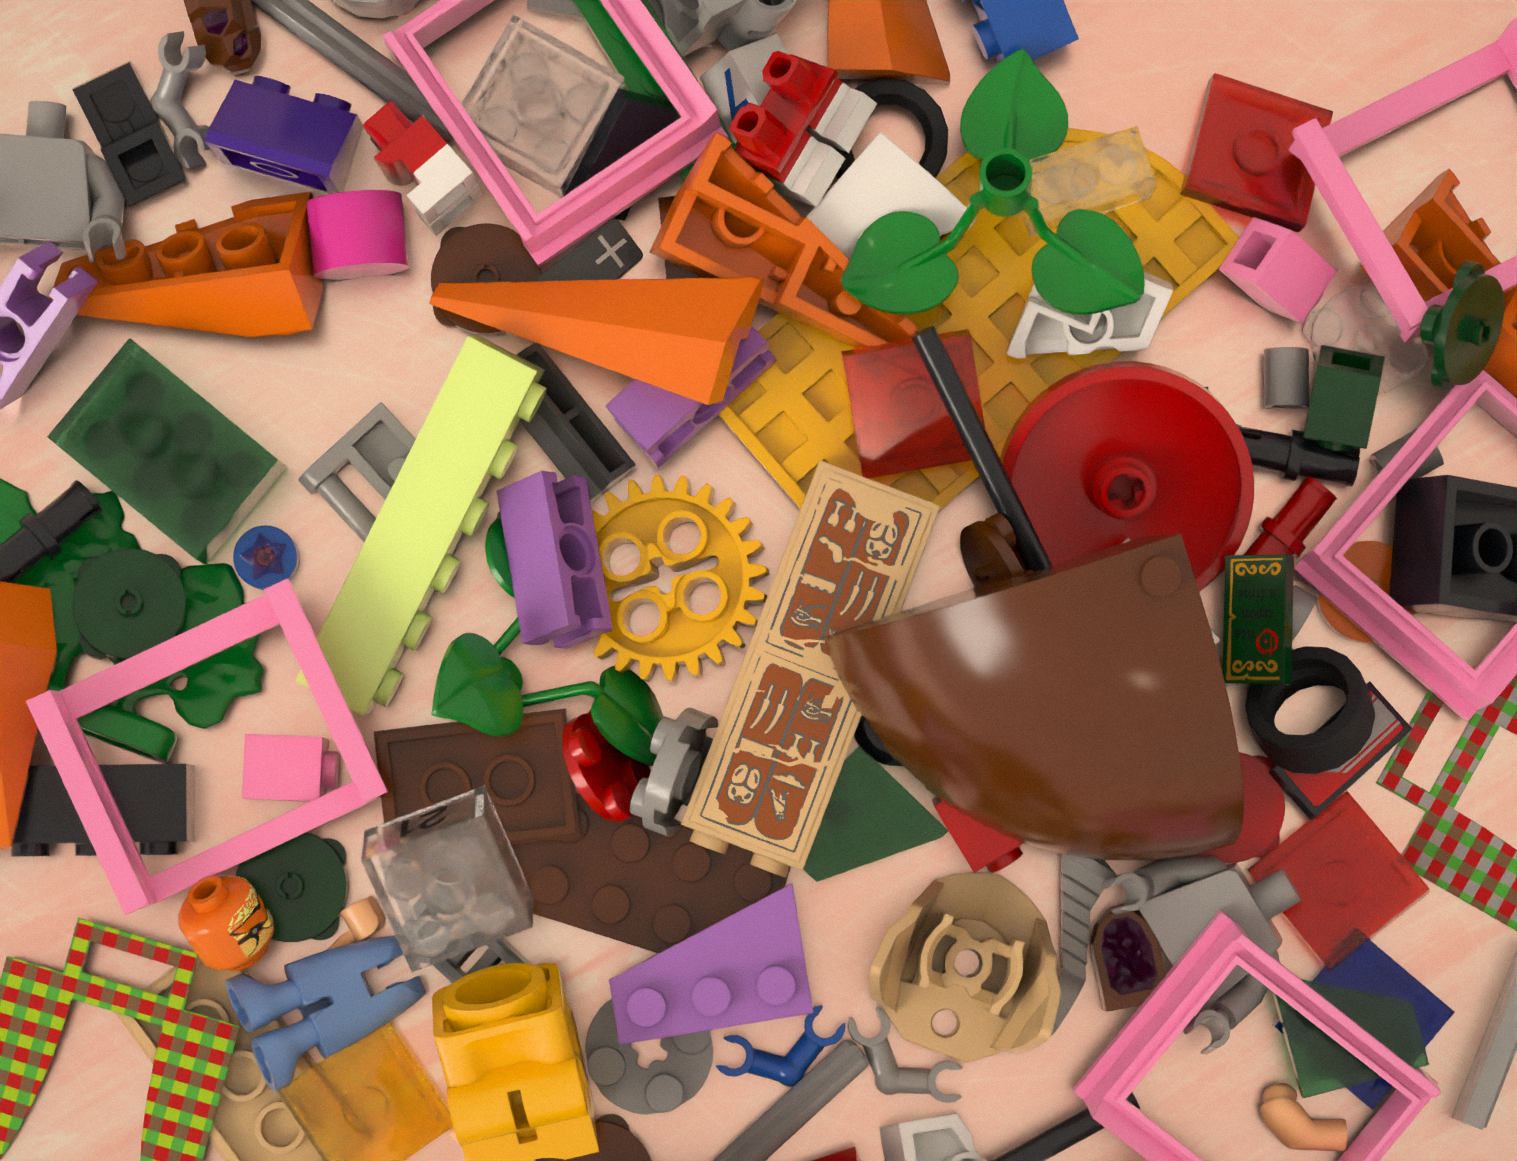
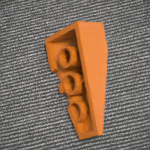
M310 191L249 200L231 206L234 215L232 218L202 228H198L195 219L175 225L177 233L163 241L144 246L141 241L136 239L124 242L126 256L122 260L116 259L114 248L111 246L96 251L95 262H90L88 255L61 263L53 288L68 280L73 269L79 267L96 279L98 283L76 315L245 337L274 334L292 335L300 331L312 330L323 292L322 279L313 276L306 202L314 197Z
M0 582V850L12 849L28 782V769L37 731L39 732L26 701L47 691L58 654L51 590L49 588Z

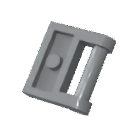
M380 402L300 476L298 481L310 494L318 492L356 535L365 542L376 518L336 474L350 461L386 500L416 439L389 409Z

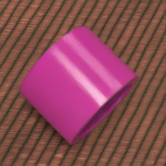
M390 190L348 191L319 196L306 202L314 277L333 280L359 279L394 274L409 268L401 193Z

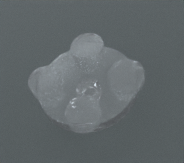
M1373 282L1340 291L1330 298L1321 309L1310 313L1303 324V334L1307 342L1311 344L1316 366L1322 345L1385 356L1378 395L1392 391L1400 386L1411 375L1419 372L1425 366L1428 359L1427 348L1420 336L1404 343L1400 336L1402 333L1400 327Z

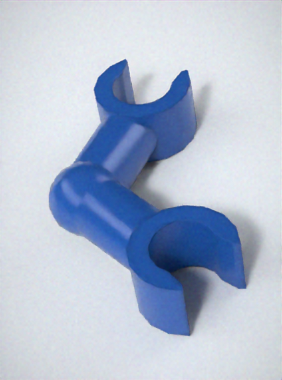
M823 1005L814 1007V1013L807 1014L805 1018V1031L785 1057L755 1049L747 1039L738 1035L723 1037L728 1042L741 1045L745 1049L746 1060L742 1066L735 1069L722 1065H716V1068L727 1076L737 1077L749 1073L778 1081L788 1087L795 1086L803 1078L804 1073L823 1048L836 1044L842 1038L846 1023H843L833 1036L821 1038L814 1033L812 1025L815 1017L822 1010Z

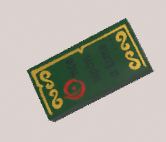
M1287 554L1225 555L1222 673L1226 685H1291L1293 556Z

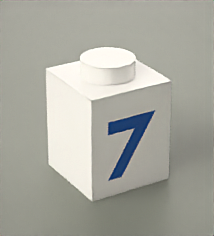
M778 34L729 51L700 76L734 144L739 141L730 131L729 126L741 107L749 103L760 106L771 88L763 81L762 70L771 54L775 51L788 54Z

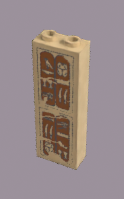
M819 460L681 825L694 829L689 840L690 842L725 855L730 843L754 852L750 862L751 865L785 878L790 866L803 871L862 715L860 711H857L838 677L823 637L901 612L941 506Z

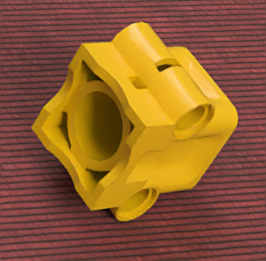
M507 963L490 966L467 974L433 994V1035L447 1084V1099L457 1141L462 1147L465 1161H531L541 1158L567 1160L599 1152L594 1120L593 1095L583 1060L571 1006L568 1005L557 964Z

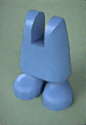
M402 935L367 939L319 952L284 965L287 981L281 983L263 984L247 974H238L226 980V989L233 1009L241 1025L248 1033L266 1026L278 1017L299 1008L303 1020L283 1028L268 1031L251 1040L252 1050L258 1067L273 1092H277L291 1084L297 1061L308 1050L316 1046L320 1055L326 1059L386 1025L404 1013L426 994L421 978L417 976L405 982H395L387 986V990L373 996L364 976V972L375 967L378 969L385 967L395 958L409 952Z

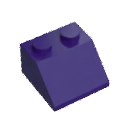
M254 76L252 84L234 80L205 138V143L218 160L226 165L327 194L344 192L363 128L358 115L350 113L352 104L337 97L321 93H315L313 102L289 95L291 90L289 85L263 76Z

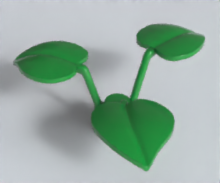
M1024 49L1014 52L993 67L974 88L963 108L960 120L962 141L969 154L976 159L982 160L979 169V192L970 196L968 207L949 237L940 243L938 229L927 217L907 211L892 212L877 219L866 228L858 239L849 264L841 276L843 289L856 300L870 308L902 315L919 314L929 311L948 299L957 287L959 279L958 270L954 262L946 254L957 247L978 212L985 208L990 213L1002 217L1016 215L1022 210L1028 214L1039 237L1048 243L1033 258L1031 270L1034 285L1043 300L1061 312L1072 315H1090L1134 304L1144 295L1145 281L1143 266L1133 243L1124 230L1112 219L1093 210L1076 209L1070 211L1062 218L1055 234L1047 226L1039 210L1038 200L1031 196V164L1043 162L1056 153L1064 143L1069 123L1067 109L1059 92L1039 71Z
M499 511L497 518L488 528L485 553L492 575L503 590L515 598ZM518 617L494 645L483 636L475 633H465L454 639L447 648L437 675L432 716L455 720L485 734L504 737L512 734L520 727L523 718V707L579 695H588L595 699L591 707L593 722L606 740L625 755L646 765L653 766L657 755L651 753L650 746L655 729L663 718V714L657 698L649 685L633 671L627 670L621 673L615 670V666H611L601 673L600 685L594 681H587L521 695L520 690L523 686V679L519 669L511 660L504 657L500 658V655L521 632Z

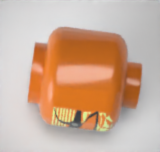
M236 875L209 876L199 880L189 890L187 898L184 900L178 913V925L181 932L204 965L215 970L241 971L253 966L266 954L274 932L273 917L262 899L247 879Z

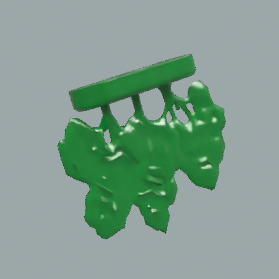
M0 479L1 545L21 528L19 520L28 513L34 516L37 515L30 506L27 491L18 489ZM115 490L105 493H93L92 495L99 502L103 512L98 516L95 515L60 545L62 552L53 560L45 557L14 583L49 588L51 590L58 654L47 691L65 689L63 684L73 657L84 652L80 644L81 632L73 614V595L78 582L80 566L89 558L100 557L114 550L124 548L140 549L134 535L123 531L120 525L124 514ZM217 563L193 565L181 569V582L185 590L187 602L186 615L181 627L183 633L244 605L243 588L231 565ZM260 634L79 718L78 722L85 736L167 764L177 742V735L170 728L137 715L134 708L135 703L149 696L168 694L174 701L176 712L189 725L205 729L221 722L228 706L235 697L261 692L260 679L264 670L262 665L252 655ZM109 657L114 665L123 661ZM181 675L188 678L187 685L183 690L169 688L172 680Z

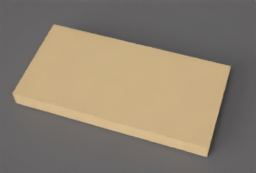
M198 958L184 1009L240 1026L209 1136V1141L223 1160L344 1161L372 1139L308 1052H305L298 1059L293 1081L288 1087L277 1092H273L269 1088L256 1062L251 1040L268 1031L288 1026L287 1023L280 1016L266 1026L248 1033L241 1025L233 1009L225 982L227 979L238 974L251 975L246 969L241 971L215 970L204 965L200 958ZM174 966L146 987L144 991L168 997L177 967ZM114 1012L153 1064L163 1026Z

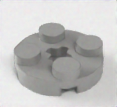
M689 707L676 720L664 716L659 722L650 746L651 753L657 756L649 779L643 777L639 781L630 803V813L642 818L644 828L667 837H674L684 826L681 825V821L675 820L674 817L682 804L688 806L713 741L712 738L706 736V730L718 727V720L715 716Z
M612 999L599 1009L588 1029L585 1042L588 1073L601 1094L614 1105L626 1111L644 1115L671 1112L697 1094L710 1072L714 1053L710 1030L662 1038L660 1047L668 1052L666 1060L663 1063L653 1060L648 1068H644L636 1063L639 1053L631 1048L632 1043L619 1045Z

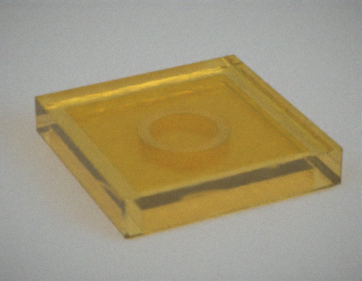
M387 1023L355 1044L323 1059L295 1078L290 1085L277 1091L323 1161H405L453 1127L450 1111L390 1023Z

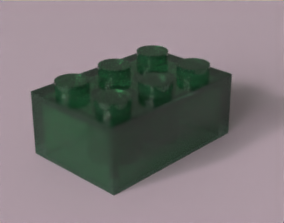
M131 338L126 341L47 436L194 559L205 565L287 468Z

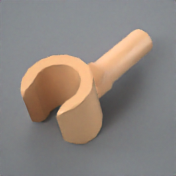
M372 896L364 898L340 912L350 931L339 936L327 950L363 941L383 928L385 923L384 915Z

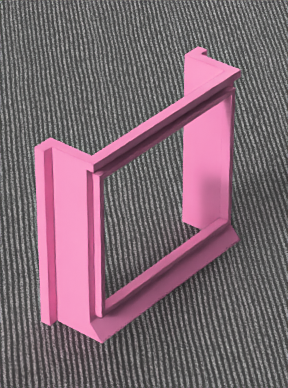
M440 0L394 32L390 30L383 35V42L398 64L403 65L517 230L525 248L539 268L694 164L714 133L717 132L729 140L728 135L721 127L717 108L642 1L599 0L681 118L537 214L423 50V48L495 0Z
M1517 18L1509 23L1496 42L1324 128L1314 118L1294 128L1291 132L1295 140L1288 150L1303 162L1402 331L1400 336L1404 343L1420 336L1421 322L1427 309L1434 304L1444 306L1453 288L1424 302L1339 157L1505 74L1508 75L1517 90ZM1517 255L1485 271V274L1491 275L1499 281L1503 293L1517 286Z
M1484 370L1470 383L1454 385L1322 540L1311 548L1294 567L1296 575L1465 721H1468L1477 710L1492 704L1517 675V621L1474 670L1343 555L1475 402L1517 438V398Z
M288 578L264 589L266 594L65 689L60 691L48 690L26 701L125 915L156 904L192 887L205 877L215 876L379 799L381 795L388 792ZM280 624L353 782L150 877L78 719Z
M1221 910L1216 913L1072 1088L1073 1092L1085 1101L1094 1120L1147 1161H1205L1126 1099L1238 964L1396 1088L1394 1093L1337 1161H1380L1432 1097L1436 1099L1441 1093L1437 1086L1439 1083L1418 1065L1414 1068L1249 939L1241 926Z

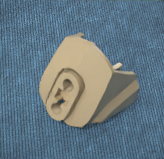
M959 873L935 879L912 903L908 912L886 930L868 974L869 990L872 999L885 1008L887 1016L904 1040L965 1063L1001 1052L1021 1054L1047 1042L1053 1032L1061 998V989L1056 973L1057 954L1052 944L1047 921L1031 899L1015 884L1000 874ZM971 950L978 957V967L972 974H968L966 977L961 976L955 968V958L959 952ZM945 1009L952 1010L957 1020L956 1028L950 1034H938L933 1029V1017L939 1011Z

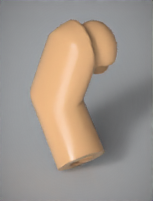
M1275 1083L1265 1089L1262 1094L1264 1104L1260 1107L1263 1123L1285 1147L1294 1150H1346L1347 1125L1345 1119L1310 1118L1303 1107L1296 1102L1297 1091L1288 1084Z

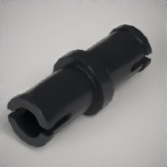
M1236 424L1246 442L1254 468L1281 472V479L1296 481L1298 476H1310L1314 479L1345 484V486L1353 487L1360 461L1359 447H1354L1350 451H1334L1318 445L1316 440L1303 437L1304 431L1291 429L1289 434L1285 435L1242 427Z
M75 480L71 483V486L36 516L28 513L19 520L21 528L0 545V582L15 583L45 557L53 560L62 552L60 545L95 515L98 516L103 512L99 502L81 482Z

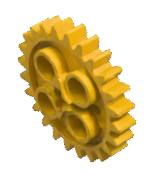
M657 474L653 476L651 492L644 494L641 487L632 479L628 481V500L621 502L614 494L607 491L604 495L610 511L603 516L592 510L613 630L599 635L601 639L596 645L593 654L602 660L617 650L615 670L621 673L629 670L635 661H639L640 679L650 682L657 666H662L667 681L676 683L679 675V665L686 664L693 676L700 678L702 677L703 669L701 658L708 655L714 662L724 666L726 662L720 646L727 641L731 645L743 649L746 645L736 629L740 624L756 627L758 620L747 611L749 603L766 602L767 595L753 588L752 581L768 576L769 569L759 564H751L750 558L765 549L764 544L760 540L743 541L742 537L749 532L754 524L748 517L740 518L733 522L729 521L736 507V503L730 497L713 507L712 502L715 489L710 484L706 483L694 497L691 496L690 480L686 476H680L673 492L667 490L664 479ZM688 522L697 524L701 534L697 547L687 554L673 553L670 548L669 539L675 527ZM631 543L637 545L640 550V561L637 568L628 575H615L610 567V558L614 550L622 544ZM716 556L719 559L718 565L714 568L694 571L673 578L671 580L672 591L667 594L657 586H649L632 593L623 600L613 601L612 593L615 590L655 581L659 578L658 567L663 564L673 572H680L699 564L706 558ZM704 582L718 584L721 591V600L717 608L709 614L700 615L694 613L690 607L689 600L694 588ZM641 604H656L661 616L659 626L649 635H634L630 627L632 612Z

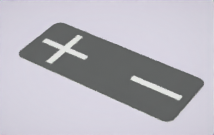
M613 218L534 281L617 279L639 262L643 257V253L619 220Z

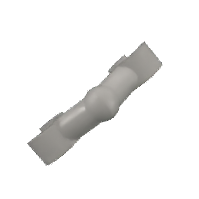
M181 31L167 33L159 42L158 56L164 68L157 90L151 98V106L175 136L173 148L178 162L190 169L206 166L203 157L197 151L196 142L202 150L210 149L205 143L210 126H198L181 103L180 98L188 73L202 67L205 61L206 50L205 45L187 47L182 57L180 49L185 33Z
M876 1007L881 1028L879 1033L873 1038H865L860 1035L854 1019L849 1017V1034L855 1042L863 1045L875 1076L876 1088L885 1095L897 1093L930 1094L936 1100L945 1103L956 1102L962 1098L961 1095L941 1093L937 1089L935 1082L936 1076L942 1070H960L963 1068L956 1062L943 1061L938 1062L931 1068L898 1067L887 1038L890 1030V1021L886 1012L880 1007Z

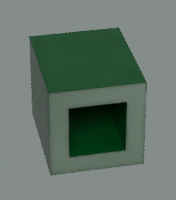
M1322 345L1303 437L1316 439L1318 445L1334 451H1350L1354 447L1367 449L1385 356Z

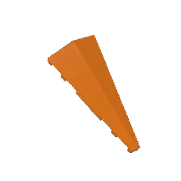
M828 0L827 67L838 72L837 78L900 79L912 84L950 85V71L926 0Z
M717 132L714 133L675 195L649 253L703 278L759 277L765 279L758 301L759 304L934 384L911 338L912 335L918 332V327L905 315L886 313L870 308L848 294L842 287L841 276L850 260L807 217H802L774 189V184L762 172H756L731 147L732 143L725 136Z
M1450 169L1438 175L1383 230L1424 302L1453 288L1455 275L1463 262L1469 260L1482 264L1485 271L1501 263L1492 254L1484 241L1491 233L1484 219L1479 218L1471 221L1453 193L1460 182ZM1362 264L1360 268L1367 273V271L1365 270V268H1364V266H1363V264ZM1517 286L1503 293L1504 317L1501 332L1494 352L1483 370L1517 397Z
M759 277L445 282L438 284L430 298L429 304L700 403L711 405L723 402L740 340L747 339L765 279Z

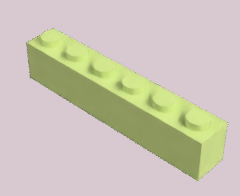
M478 335L467 336L317 636V640L349 708L363 716L374 710L377 703L387 707L393 698L404 674L396 670L395 667L405 647L415 651L424 637L432 616L423 611L433 591L436 590L443 594L450 585L461 561L452 554L463 533L472 537L478 529L489 506V502L481 499V496L491 476L501 480L505 475L518 448V445L509 440L520 418L527 422L533 419L547 391L546 387L538 384L545 371L544 369ZM300 670L295 681L309 687L302 670Z

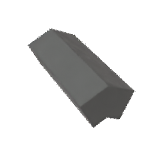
M533 343L516 355L545 370L538 384L546 387L547 391L533 419L527 422L520 418L519 421L565 479L573 475L586 477L590 502L592 504L619 483L636 464L541 345Z

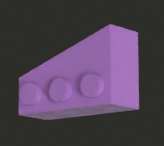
M791 883L609 979L619 1045L814 1013L793 884Z

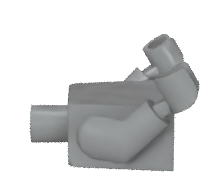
M30 101L26 136L0 134V244L39 247L50 241L59 249L86 251L90 262L96 261L95 253L100 250V247L113 245L116 259L122 260L126 256V249L121 234L125 198L106 160L93 155V150L85 141L64 139L66 105L48 101Z
M1189 855L1159 859L1135 870L1134 873L1129 872L1111 876L1102 883V889L1118 884L1124 887L1127 894L1126 902L1123 906L1112 909L1111 912L1117 915L1139 909L1172 966H1174L1219 910L1238 923L1249 939L1280 962L1277 949L1282 945L1283 939L1271 919L1302 901L1300 894L1284 868H1280L1255 884L1250 885L1237 863L1226 866L1222 860L1214 855ZM1237 964L1199 1010L1203 1012L1192 1018L1183 1029L1184 1034L1190 1033L1200 1024L1206 1026L1211 1033L1212 1039L1210 1045L1200 1053L1207 1055L1227 1042L1230 1030L1234 1029L1262 1002L1268 988Z

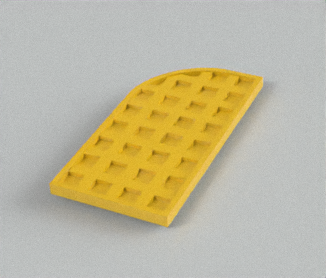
M1068 128L1063 145L1053 156L1038 164H1031V196L1038 200L1039 210L1051 231L1056 234L1062 218L1070 211L1076 209L1093 210L1104 214L1116 222L1130 238L1140 257L1143 271L1172 284L1173 292L1162 318L1219 270L1239 239V236L1182 172L1154 152L1123 138L1098 131ZM967 152L941 172L936 179L968 207L970 196L979 192V169L982 160L974 158ZM983 208L976 216L977 222L971 229L966 231L957 247L946 254L954 262L958 270L959 279L955 290L939 306L923 313L905 316L918 327V332L927 327L935 326L951 361L958 367L957 373L1000 458L1004 444L1015 422L1040 393L1065 376L1083 368L1113 362L1124 351L1102 349L1093 350L1090 354L1068 355V352L1026 355V358L1018 359L1006 354L1034 283L1031 270L1033 258L1048 243L1039 237L1025 211L1022 210L1013 216L1002 217L994 215ZM951 232L940 236V243L946 240ZM778 313L757 331L770 346L768 350L775 356L777 361L718 414L800 510L819 460L941 506L939 512L980 477L934 384L781 313Z

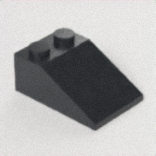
M1452 475L1408 479L1396 493L1389 596L1405 610L1445 616L1516 622L1517 487Z

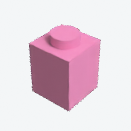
M1256 217L1252 218L1219 268L1224 275L1263 309L1299 323H1303L1310 311L1319 303L1324 290L1337 272L1335 268L1292 230Z
M245 734L242 799L311 802L325 795L327 789H337L338 751H328L329 739L324 737Z

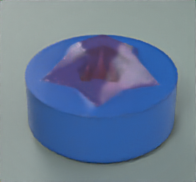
M263 525L251 528L239 538L234 548L233 562L238 575L244 582L254 588L264 590L287 578L291 580L294 577L299 566V552L294 540L286 532L274 526Z

